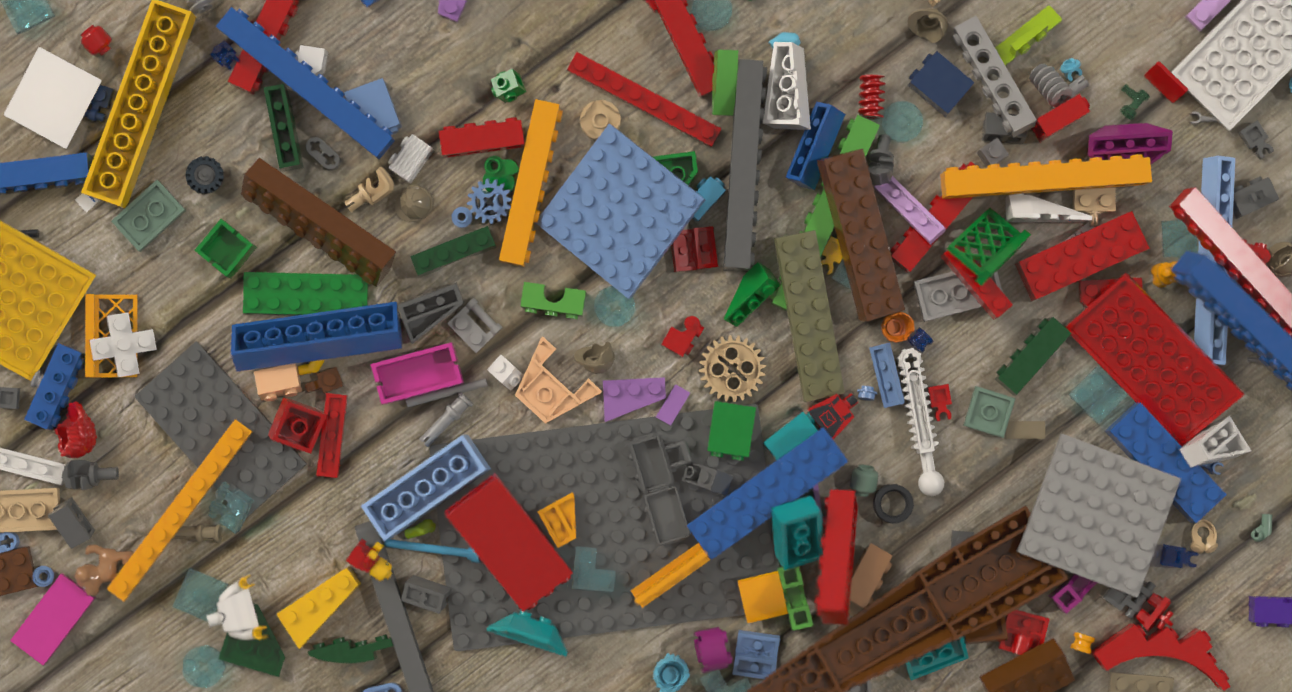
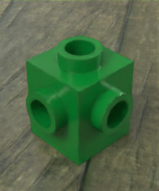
M513 69L502 71L491 79L493 95L504 103L513 102L518 96L526 93L520 74Z

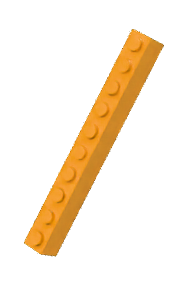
M1141 154L1132 155L1130 159H1122V156L1110 157V160H1102V157L1090 158L1087 162H1082V159H1071L1069 163H1061V160H1052L1048 162L1049 164L1042 165L1040 161L1029 162L1028 166H1020V163H1010L1008 167L992 164L987 165V168L979 169V166L976 165L968 166L967 170H959V167H949L940 174L942 199L1148 185L1152 182L1150 157L1143 158Z

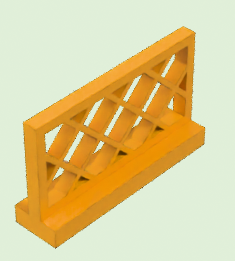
M86 294V378H118L117 373H113L116 370V365L109 358L106 359L114 368L109 373H99V365L105 359L93 361L89 340L98 339L99 332L103 335L102 338L108 337L109 331L104 334L99 329V323L107 318L116 307L122 313H125L118 306L124 299H133V308L128 313L130 315L133 312V319L129 317L133 323L132 333L138 332V295ZM100 299H109L114 304L106 314L99 308ZM112 299L120 300L117 303H115ZM99 311L103 314V316L100 319ZM138 374L119 378H138Z
M698 542L630 590L634 595V600L642 608L711 559Z

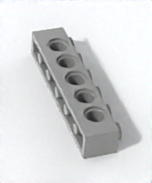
M977 16L955 26L952 38L955 44L963 49L962 55L966 63H971L975 79L977 81L980 80L983 84L982 90L986 98H991L994 103L992 108L995 114L1002 117L1004 121L1002 125L1005 131L1011 133L1014 138L1035 127L1037 121ZM976 40L978 45L970 46L967 42ZM985 57L988 59V62L980 63L977 59ZM995 74L998 79L991 81L988 79V76ZM1003 91L1008 94V97L1000 98L997 94ZM1015 109L1018 111V114L1011 116L1007 111Z

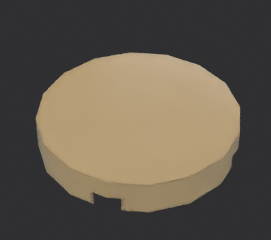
M597 100L590 102L583 108L580 115V125L588 138L596 141L608 124H612L619 130L621 117L618 109L612 103L606 100Z

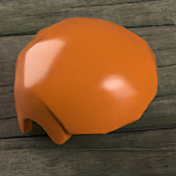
M901 311L887 315L881 324L882 334L887 340L895 343L906 341L915 330L914 320L910 315Z

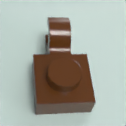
M337 367L318 373L319 380L305 384L308 393L322 388L325 394L344 387Z

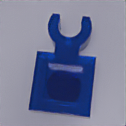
M225 41L216 45L210 54L220 66H225L228 70L232 69L230 64L234 60L240 61L235 55L237 52Z
M1163 544L1160 565L1183 568L1184 563L1186 566L1194 568L1197 567V564L1191 563L1190 558L1199 554L1193 551L1185 552L1186 548Z

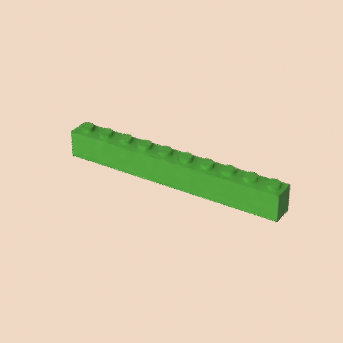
M859 115L856 116L855 120L850 119L846 128L849 131L847 138L842 137L838 149L841 150L839 154L863 149L866 157L880 125ZM823 189L821 194H816L812 205H815L813 213L808 212L804 221L807 224L804 232L816 230L820 257L834 228L825 189ZM781 280L779 288L770 296L773 299L771 304L787 311Z

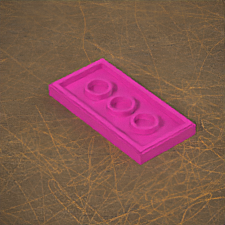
M61 573L10 641L41 665H46L95 600V597L88 596L82 587L64 573Z

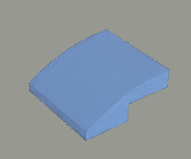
M738 630L733 675L764 679L776 670L780 636Z

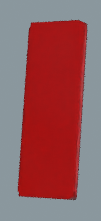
M1160 61L1155 63L1144 74V77L1171 103L1176 102L1188 91V88Z

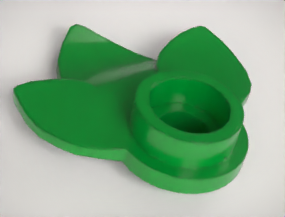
M496 155L488 157L484 163L486 173L482 179L483 184H485L488 178L490 183L497 179V185L500 186L504 183L503 189H510V192H512L515 187L513 175L519 172L516 162L511 159L503 160ZM494 162L498 164V168L496 170L492 167V164ZM490 187L485 188L487 192H492L494 190V188Z

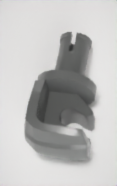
M879 135L877 149L870 152L869 159L871 163L868 166L872 185H882L890 183L892 180L894 155L889 151L891 142L889 135Z
M86 460L68 461L62 471V480L66 488L69 489L81 488V490H87L98 486L100 480H118L119 478L118 467L100 468L97 462Z

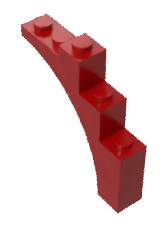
M1130 623L1091 651L1098 664L1106 671L1122 662L1137 657L1166 656L1183 660L1196 667L1222 691L1231 687L1227 682L1229 680L1227 674L1222 669L1219 670L1217 668L1215 657L1210 652L1207 653L1213 646L1210 644L1211 638L1205 630L1201 631L1195 628L1177 640L1179 636L1172 627L1164 626L1162 630L1157 629L1145 638L1146 633L1142 627Z

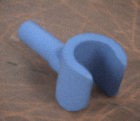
M1220 462L1201 465L1208 468L1211 474L1217 475L1221 473L1215 471V466L1224 467Z

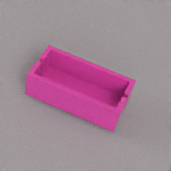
M451 342L371 364L375 382H382L383 386H376L381 405L464 384L460 366L455 365V362L459 361L454 344Z

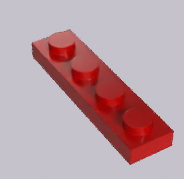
M326 393L324 413L327 416L322 426L316 476L338 478L348 395Z

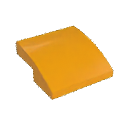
M778 571L737 580L747 624L788 614Z

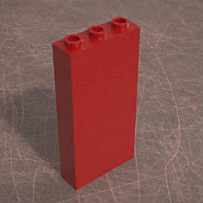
M496 473L492 474L445 510L446 517L522 612L526 609L531 610L534 608L539 599L543 596L548 597L553 593L556 586L565 584L571 578L570 575L573 574L571 568Z

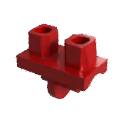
M1155 593L1152 594L1147 603L1155 608L1154 612L1149 614L1144 609H1141L1136 615V619L1143 625L1144 630L1150 632L1158 620L1160 622L1156 627L1160 630L1165 625L1173 626V623L1169 620L1173 613L1168 610L1163 616V613L1171 604L1169 598L1166 596L1163 598Z

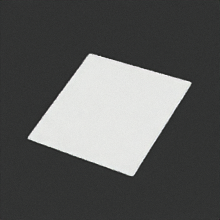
M38 47L4 115L66 149L102 80Z

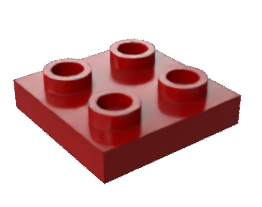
M1020 610L1012 611L1005 617L1008 640L1000 641L998 648L1021 655L1043 644L1050 618Z

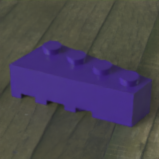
M1249 596V621L1256 623L1255 626L1269 627V623H1275L1276 627H1289V624H1292V597Z

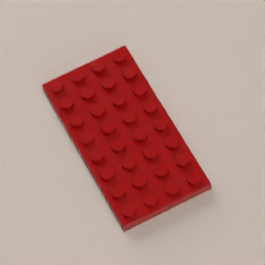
M1127 273L1121 276L1065 326L1072 333L1071 336L1136 403H1141L1181 446H1184L1244 396V392Z

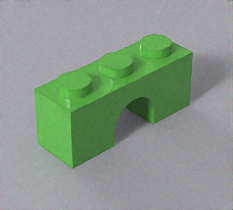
M524 282L520 305L521 308H525L524 312L537 314V310L545 311V315L557 317L558 313L566 314L565 318L578 320V316L583 317L586 298L585 290L565 288L563 298L559 302L552 303L545 298V285Z
M782 566L777 567L791 629L794 631L813 626L799 566L785 571Z

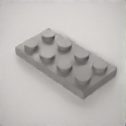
M954 272L913 282L924 322L982 307ZM996 272L991 279L1002 291L999 276Z

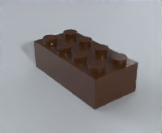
M1054 638L979 676L985 692H1054L1075 681L1065 653Z

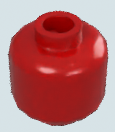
M91 25L81 34L80 43L90 55L95 56L99 53L103 56L111 49L109 44L112 38L101 26L95 27Z

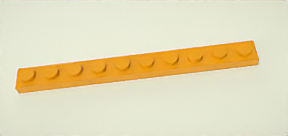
M235 419L107 590L122 601L127 600L253 431Z

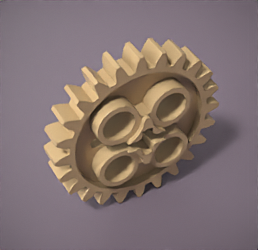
M729 335L728 341L720 337V344L714 340V348L706 347L709 354L702 353L706 360L699 361V364L704 366L699 372L705 373V376L700 380H707L708 383L704 388L711 387L710 394L716 391L718 393L717 399L724 395L725 402L728 401L729 397H732L733 402H736L737 396H739L743 401L745 393L751 397V389L758 391L756 383L763 384L759 377L766 375L760 372L761 369L766 367V365L760 364L764 357L757 356L761 351L760 349L753 350L755 343L747 345L748 338L740 342L739 335L735 341L731 335ZM727 349H734L737 352V357L729 360L725 355ZM718 356L724 358L725 361L730 365L736 364V370L740 374H742L747 379V381L744 382L734 372H732L731 374L728 373V366L722 363L718 359ZM742 363H751L753 367L752 372L744 373L741 369ZM715 364L722 365L724 369L723 373L719 376L712 372V367ZM733 377L739 381L737 389L729 388L727 383L730 378Z

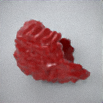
M75 401L69 403L68 413L66 414L67 419L58 424V428L55 429V434L59 438L58 451L62 457L72 459L89 454L96 445L97 439L95 424L86 414L82 404Z

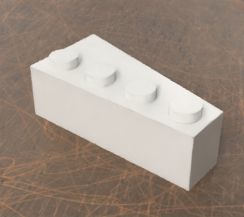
M774 42L763 124L774 129L811 130L804 48L793 42Z

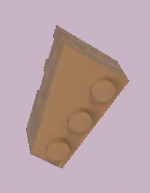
M872 543L865 548L853 569L849 615L851 616L856 615L872 604L874 599L871 596L874 591L877 592L883 583L880 580L883 573L887 574L892 566L890 560L893 555Z

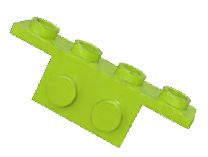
M1050 5L995 47L1005 66L1020 54L1024 55L1029 51L1031 45L1036 41L1040 42L1043 40L1047 33L1062 21V18Z

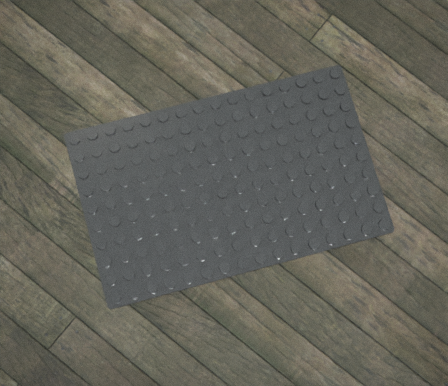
M756 404L744 405L756 407L749 457H744V461L731 459L732 455L723 454V457L711 456V451H707L713 409L678 413L671 426L654 416L473 439V443L491 470L437 506L441 546L463 549L470 547L446 517L445 510L492 474L496 473L573 572L570 575L571 578L565 584H559L554 588L551 595L548 597L543 596L537 601L538 603L534 608L525 610L532 613L531 617L539 619L542 616L551 619V624L556 625L562 638L745 615L737 580L774 572L779 567L774 549L772 517L642 608L640 604L636 603L634 595L630 590L693 547L698 541L691 533L690 536L685 537V540L669 545L658 544L655 534L651 533L653 525L650 515L645 513L647 505L644 496L650 492L642 491L640 482L635 479L637 472L634 462L629 459L631 454L629 442L633 441L636 437L653 432L654 434L660 433L662 435L664 446L681 440L687 441L692 462L733 476L727 493L728 496L766 469L758 406ZM450 443L431 445L429 448L430 457ZM680 447L666 451L670 464L684 460ZM686 464L672 469L675 481L669 484V487H677L687 523L689 524L727 496L682 481ZM573 492L575 498L576 538L557 548L538 511ZM442 554L446 586L452 588L447 598L454 650L458 652L521 644L522 642L486 631L490 624L514 612L519 613L521 609L482 560L481 563H474L471 560H467V557Z

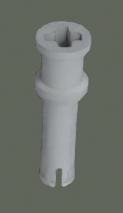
M462 392L458 393V398L451 405L448 404L446 406V412L419 438L421 442H424L429 437L424 445L430 447L436 438L455 419H460L461 414L469 406L472 407L474 405Z

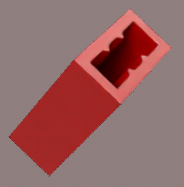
M1078 94L1037 118L1035 127L1031 129L1039 143L1091 112L1089 110L1090 104L1085 97Z

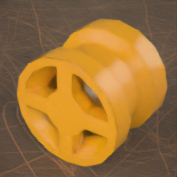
M1075 632V640L1070 648L1091 654L1092 650L1090 647L1095 638Z

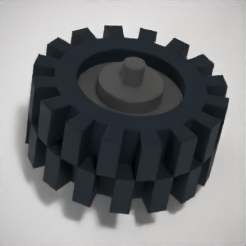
M200 156L193 159L186 169L185 178L187 184L199 194L213 193L222 184L224 178L223 168H221L219 162L209 156Z

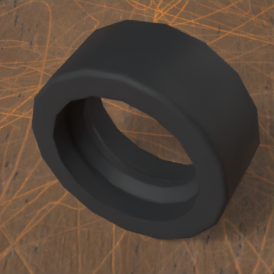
M888 484L876 492L873 499V509L881 520L891 524L901 523L912 514L914 507L913 497L904 486ZM888 492H898L905 499L904 511L897 516L887 515L881 507L882 498Z

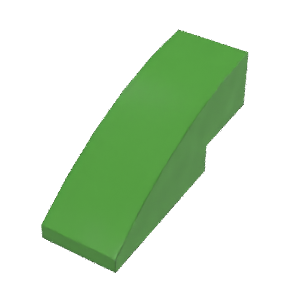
M716 50L714 52L712 115L733 116L737 87L738 50Z

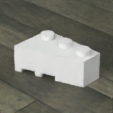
M1229 415L1208 425L1184 445L1180 451L1189 466L1195 467L1233 459L1251 452V449Z

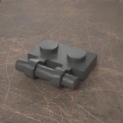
M1150 581L1145 587L1142 585L1140 594L1134 602L1130 600L1132 595L1111 587L1103 596V599L1120 611L1125 605L1128 606L1129 609L1125 615L1132 619L1142 609L1141 606L1145 600L1152 596V591L1156 585Z

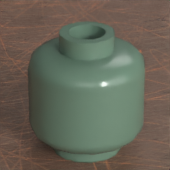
M858 465L852 471L850 487L856 491V495L867 497L869 493L876 491L879 474L874 470L873 466Z

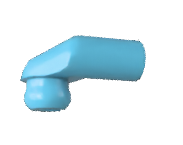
M782 32L769 41L772 49L774 42H793L798 46L801 43L799 36L796 33Z

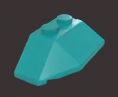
M520 610L519 613L514 612L487 627L486 631L567 657L568 649L556 625L551 624L552 620L540 616L539 619L531 617L532 613Z

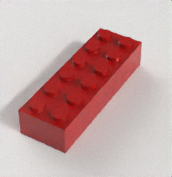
M1130 211L1019 261L1015 266L1031 301H1034L1150 248L1133 212Z
M830 489L829 497L825 498L827 516L823 518L825 536L821 538L823 556H820L819 559L821 576H818L817 580L820 596H816L815 608L817 609V615L821 616L823 624L848 625L858 503L855 491Z

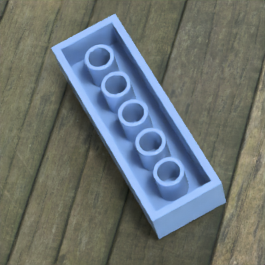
M462 435L361 505L382 539L384 541L390 540L491 470V468L469 435Z

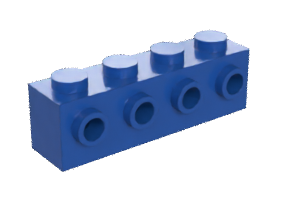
M816 102L810 116L811 130L804 131L785 178L800 187L815 190L821 176L817 160L828 158L846 115L833 105Z
M57 344L24 420L47 430H53L54 427H57L61 416H59L60 412L69 402L68 394L77 384L78 378L76 376L79 370H82L85 366V353L64 344Z

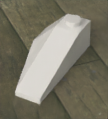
M1011 194L1005 198L1007 222L1088 223L1092 221V216L1031 195Z

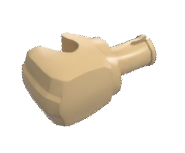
M379 167L376 171L379 179V186L377 188L373 187L372 179L367 178L366 187L360 183L358 185L359 192L347 201H344L346 206L351 205L348 207L351 212H354L355 209L366 202L371 205L378 203L392 193L394 182L385 168Z

